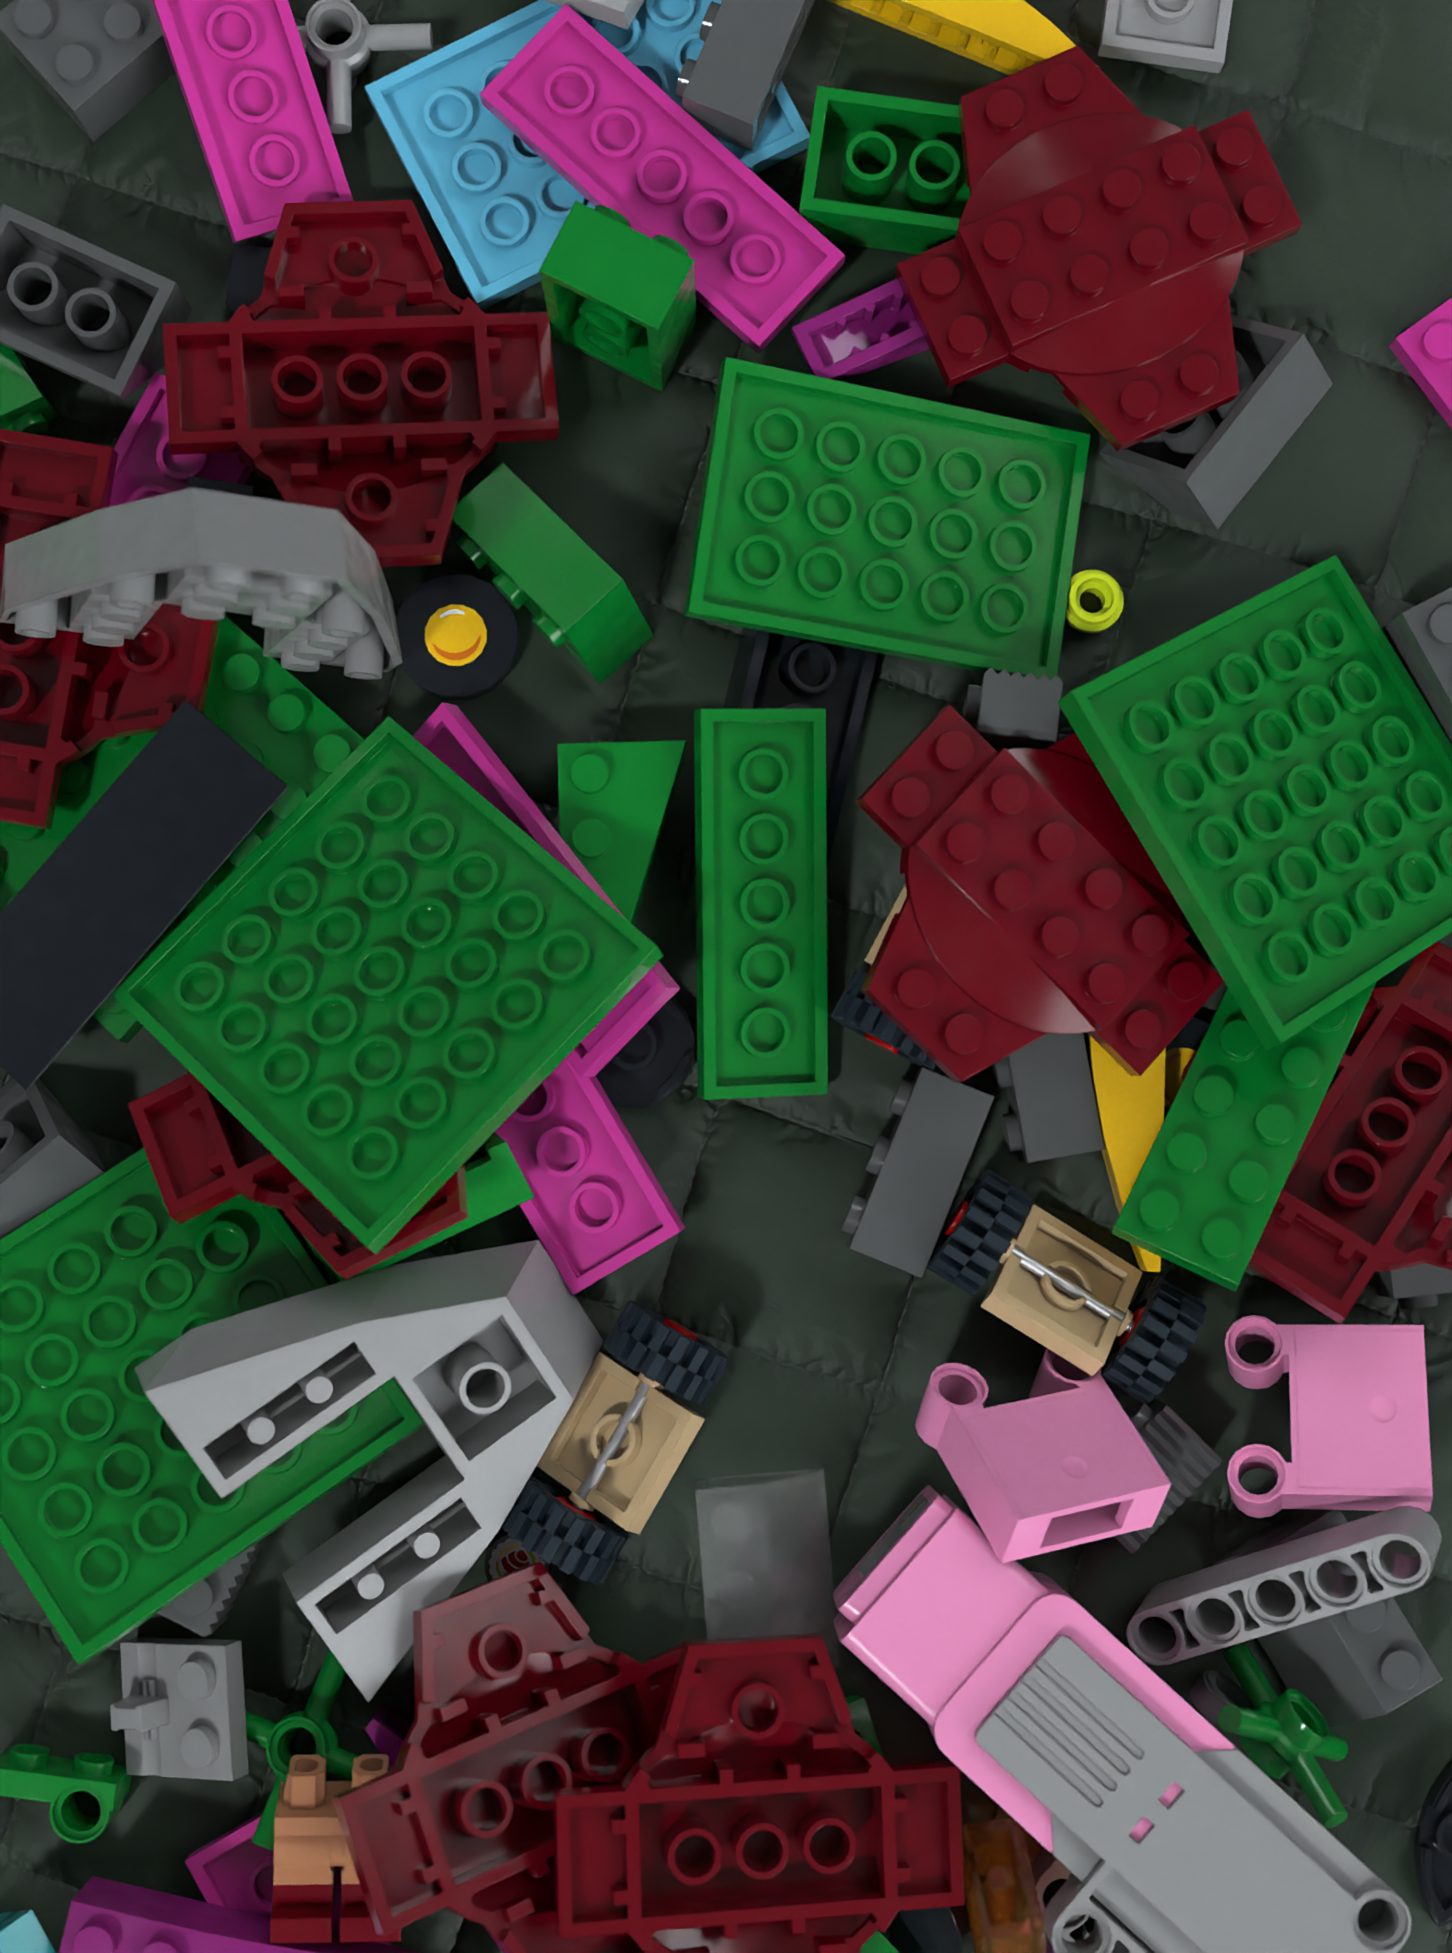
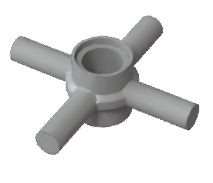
M319 0L308 11L305 26H297L305 52H308L313 62L326 73L327 121L331 133L346 134L352 131L351 78L357 76L366 68L370 60L371 51L433 49L431 23L369 24L364 15L358 11L350 0ZM348 32L351 34L350 38L342 44L330 45L325 43L334 33Z

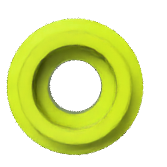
M1084 570L1072 576L1065 616L1067 623L1074 629L1084 633H1099L1110 628L1121 615L1124 605L1123 592L1118 582L1111 575L1100 570ZM1086 593L1095 594L1101 601V610L1095 613L1085 611L1080 604V597Z

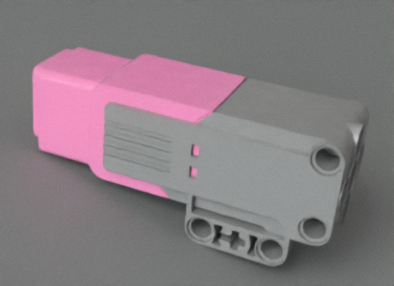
M927 1485L833 1592L832 1596L839 1611L833 1623L839 1641L927 1721L932 1735L944 1755L1045 1847L1044 1851L1028 1870L1025 1887L1036 1914L1044 1924L1046 1935L1055 1953H1397L1405 1944L1411 1932L1412 1919L1407 1905L1395 1891L1053 1579L1043 1573L1029 1572L1017 1560L1001 1564L981 1527L945 1494L941 1496L930 1485ZM1057 1879H1068L1048 1904L1043 1901V1893L1048 1884ZM1089 1916L1094 1918V1927L1092 1930L1090 1926L1086 1923V1920Z

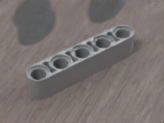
M1412 1506L1395 1507L1161 1582L1149 1589L1128 1623L1126 1636L1129 1646L1136 1656L1147 1663L1157 1666L1169 1665L1413 1591L1422 1586L1430 1576L1441 1544L1442 1536L1439 1525L1430 1514L1421 1508ZM1401 1540L1408 1542L1416 1548L1420 1555L1408 1556L1401 1554L1395 1550L1390 1541ZM1338 1560L1346 1563L1354 1570L1356 1575L1339 1573L1333 1569L1329 1561ZM1275 1579L1284 1582L1291 1588L1294 1594L1279 1592L1271 1585L1269 1580ZM1210 1598L1224 1601L1233 1612L1220 1610L1212 1603ZM1153 1617L1163 1618L1171 1624L1174 1630L1163 1628Z

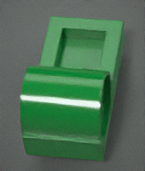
M16 1744L11 1746L9 1750L3 1751L0 1754V1796L50 1802L49 1818L52 1828L59 1837L67 1842L81 1844L97 1838L119 1814L124 1805L125 1797L129 1794L132 1775H127L126 1766L114 1764V1757L108 1754L84 1752L76 1754L74 1759L49 1756V1748L37 1744ZM85 1791L92 1794L100 1804V1816L91 1817L82 1813L75 1801L76 1792Z

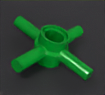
M1246 1644L1232 1647L1226 1652L1225 1660L1255 1711L1233 1704L1225 1705L1218 1715L1220 1727L1226 1732L1239 1735L1249 1757L1268 1776L1274 1779H1281L1291 1771L1325 1828L1338 1826L1346 1820L1348 1813L1314 1756L1339 1762L1346 1757L1348 1752L1346 1740L1340 1735L1330 1733L1328 1724L1320 1711L1301 1692L1289 1688L1278 1697Z
M328 1649L304 1711L291 1713L277 1723L245 1710L247 1741L266 1748L268 1763L277 1775L251 1842L270 1850H274V1817L280 1783L286 1781L291 1760L290 1743L295 1734L303 1729L309 1730L316 1741L315 1755L326 1759V1775L329 1773L346 1781H352L353 1759L359 1757V1755L339 1748L335 1728L328 1721L347 1674L330 1649Z

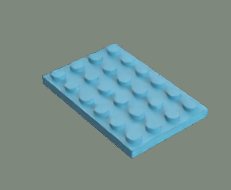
M538 0L364 86L377 116L473 301L481 310L541 281L539 269L575 201L592 209L595 208L592 203L484 107L481 102L480 92L562 8L543 0ZM644 0L628 29L578 12L576 13L682 107V98L675 95L681 70L688 58L697 61L705 41L699 39L706 11L712 1L721 4L722 0ZM781 81L752 151L718 137L715 138L751 171L757 174L807 149L810 134Z

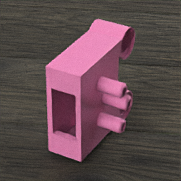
M1257 1315L1242 1317L1231 1325L1226 1333L1225 1351L1228 1369L1235 1381L1246 1388L1258 1390L1272 1386L1278 1382L1283 1373H1289L1292 1462H1285L1279 1452L1261 1444L1247 1445L1236 1451L1229 1461L1227 1477L1231 1499L1240 1511L1256 1518L1273 1516L1282 1509L1385 1511L1400 1506H1412L1421 1508L1425 1512H1430L1433 1489L1424 1325L1276 1324L1266 1317ZM1257 1341L1268 1345L1274 1353L1264 1363L1251 1364L1242 1360L1238 1355V1351L1248 1342ZM1262 1468L1268 1470L1276 1477L1277 1484L1268 1493L1256 1495L1243 1489L1240 1479L1247 1471Z
M1047 1348L1030 1390L1029 1399L984 1408L988 1395V1386L986 1380L975 1369L960 1363H945L936 1367L931 1373L916 1418L915 1426L917 1433L926 1444L938 1451L1001 1564L1153 1526L1169 1491L1171 1482L1101 1376V1368L1094 1376H1091Z

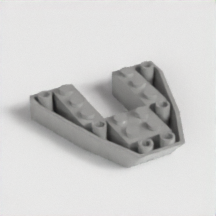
M189 488L99 509L5 544L0 622L15 624L14 632L23 636L56 637V630L83 633V641L89 644L119 647L124 645V638L134 639L162 603L181 605V614L196 619L220 620L225 618V612L253 615L252 623L265 628L263 656L281 659V667L284 669L314 672L319 671L320 664L344 667V675L347 677L377 680L382 678L383 672H389L402 663L393 599L376 552L338 510Z
M534 1240L395 1264L198 1326L183 1334L134 1369L146 1395L221 1499L389 1379L394 1378L445 1453V1456L282 1573L300 1609L367 1702H369L414 1643L413 1611L448 1598L500 1530L573 1403L604 1340L575 1295H572L541 1242Z

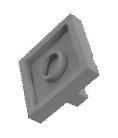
M135 1637L120 1642L123 1699L110 1705L111 1730H124L127 1775H156L161 1777L234 1781L248 1775L241 1640Z

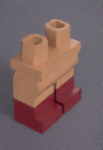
M362 1754L354 1758L352 1781H326V1759L319 1755H294L291 1757L286 1781L280 1783L274 1817V1877L269 1944L331 1942L336 1907V1866H342L340 1942L401 1941L402 1928L385 1936L375 1932L332 1797L388 1773L387 1768L391 1767V1763L387 1754Z

